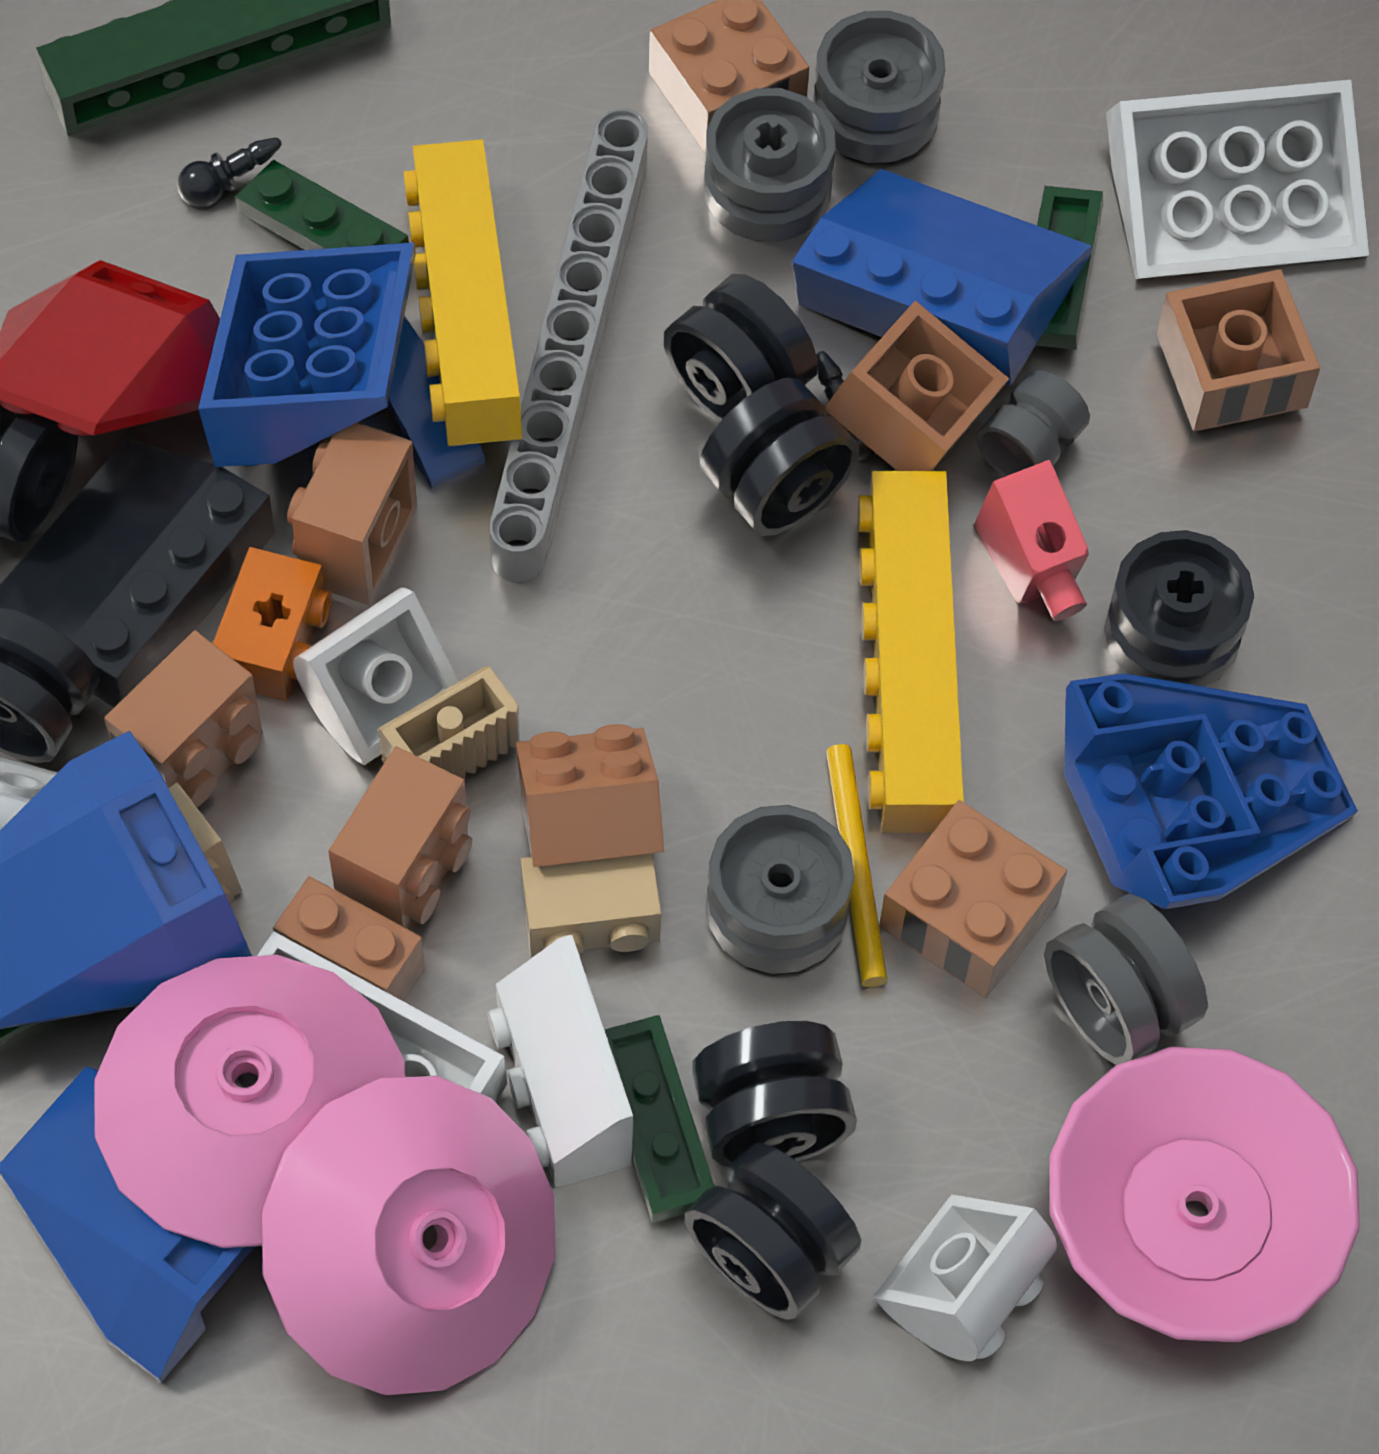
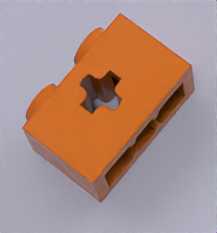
M249 547L213 644L253 675L256 694L287 702L294 681L298 680L293 660L312 646L308 643L314 626L323 628L330 612L332 593L325 590L322 565Z

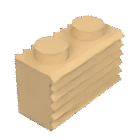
M486 665L379 727L380 734L378 735L381 739L379 742L382 750L380 752L382 755L381 760L384 764L394 747L397 746L465 779L466 772L475 774L477 766L486 767L488 760L497 761L498 753L507 755L509 747L516 748V742H520L519 705L491 667Z

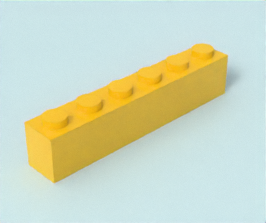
M484 140L413 145L414 170L403 171L406 205L407 207L418 206L419 211L408 212L411 243H414L415 248L423 247L424 253H418L415 256L417 290L429 289V296L418 297L422 333L434 332L435 338L433 340H424L427 377L439 376L440 384L429 385L433 422L445 421L448 446L522 439L520 393Z
M872 471L869 495H858L857 504L858 532H869L870 548L860 549V586H871L872 603L862 604V640L874 641V658H865L864 694L865 696H876V714H867L866 748L867 752H878L879 771H869V809H880L881 833H933L958 800L964 802L946 471Z

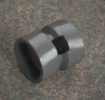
M1033 370L1013 390L1010 401L998 408L977 432L976 442L979 451L987 463L1004 477L1049 459L1052 465H1054L1059 460L1060 452L1072 444L1089 425V409L1080 393L1067 381L1056 374L1044 370Z

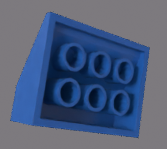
M880 169L819 219L794 257L792 267L798 305L883 337L916 300L1007 376L1009 380L1006 382V385L1011 386L1090 257L1092 245Z
M414 243L239 254L235 256L198 408L215 467H252L259 464L278 463L387 408L416 256Z

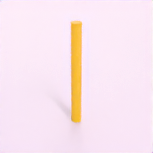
M837 744L826 750L838 831L852 854L854 883L850 897V911L861 983L864 987L873 988L888 982L852 749L849 745Z

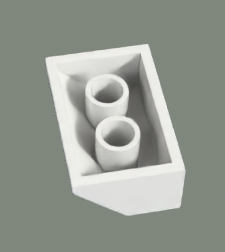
M572 935L561 937L497 982V1008L487 1011L490 1028L497 1048L501 1049L509 1046L515 1068L506 1070L511 1094L517 1109L529 1107L535 1128L526 1130V1134L534 1144L542 1167L548 1166L554 1188L632 1166L633 1114Z

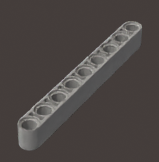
M629 109L607 111L596 123L521 404L522 439L511 441L490 520L491 564L494 571L502 579L513 583H524L533 580L542 572L546 565L647 171L648 125L640 114ZM580 289H588V290H590V291H578V290H580ZM566 338H577V339H579V340H576V341H566V340H564V339H566ZM555 387H563L566 390L553 391L550 389ZM548 437L555 440L550 442H539L536 439ZM528 488L542 490V492L536 494H526L521 491ZM514 540L529 542V544L524 546H511L507 543Z

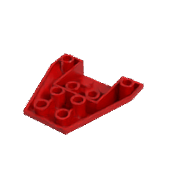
M98 260L8 310L0 330V404L11 412L19 414L35 413L56 421L58 427L63 431L81 436H94L196 411L199 408L220 317L209 299Z

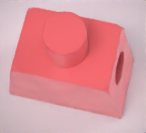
M1050 459L993 481L973 526L1015 601L1026 603L1042 597L1053 621H1060L1080 612L1086 607L1087 603L1075 579L1089 555L1088 546Z

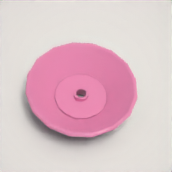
M280 955L214 959L159 984L117 1026L94 1080L95 1140L119 1191L164 1230L220 1248L262 1246V1209L285 1149L325 1104L378 1078L405 1077V1060L379 1009L334 972ZM244 1073H253L259 1077L257 1082L248 1088H241L234 1084L236 1078Z
M1169 1047L1114 1066L1072 1104L1050 1153V1216L1074 1271L1119 1315L1176 1340L1239 1343L1296 1323L1339 1282L1360 1230L1358 1171L1332 1115L1287 1073L1230 1049ZM1190 1201L1203 1203L1207 1207L1208 1215L1203 1217L1192 1215L1187 1210L1186 1203Z
M439 1076L378 1078L325 1104L283 1152L262 1209L263 1277L287 1334L330 1376L382 1395L444 1391L496 1363L535 1316L555 1259L554 1194L532 1140L492 1098ZM433 1225L438 1235L437 1242L433 1248L427 1250L423 1244V1234L429 1226Z

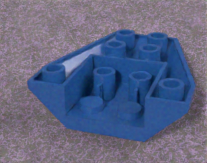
M1126 673L1073 680L1066 687L1065 779L1112 885L1163 909L1220 900L1351 819L1358 812L1307 704Z
M131 731L70 760L0 830V1029L138 1006L159 984L214 959L252 956L224 890L164 779Z
M86 1066L0 1162V1175L107 1342L161 1383L206 1330L200 1313L201 1310L256 1246L220 1248L164 1230L119 1191L95 1140L94 1080L98 1070Z

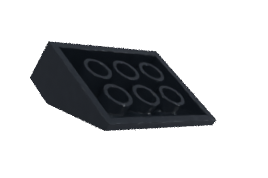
M125 439L0 584V607L16 610L41 620L64 634L81 648L98 670L100 682L93 695L110 706L116 707L179 644L197 629L237 580L249 547L262 550L273 537L275 528L270 495L227 469L215 467L214 463Z

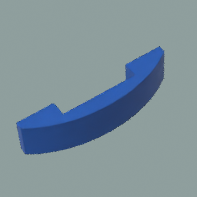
M404 316L387 407L402 429V438L412 441L414 461L431 488L484 464L485 455L479 443L448 446L445 421L433 422L429 385L440 384L439 376L427 377L424 343Z

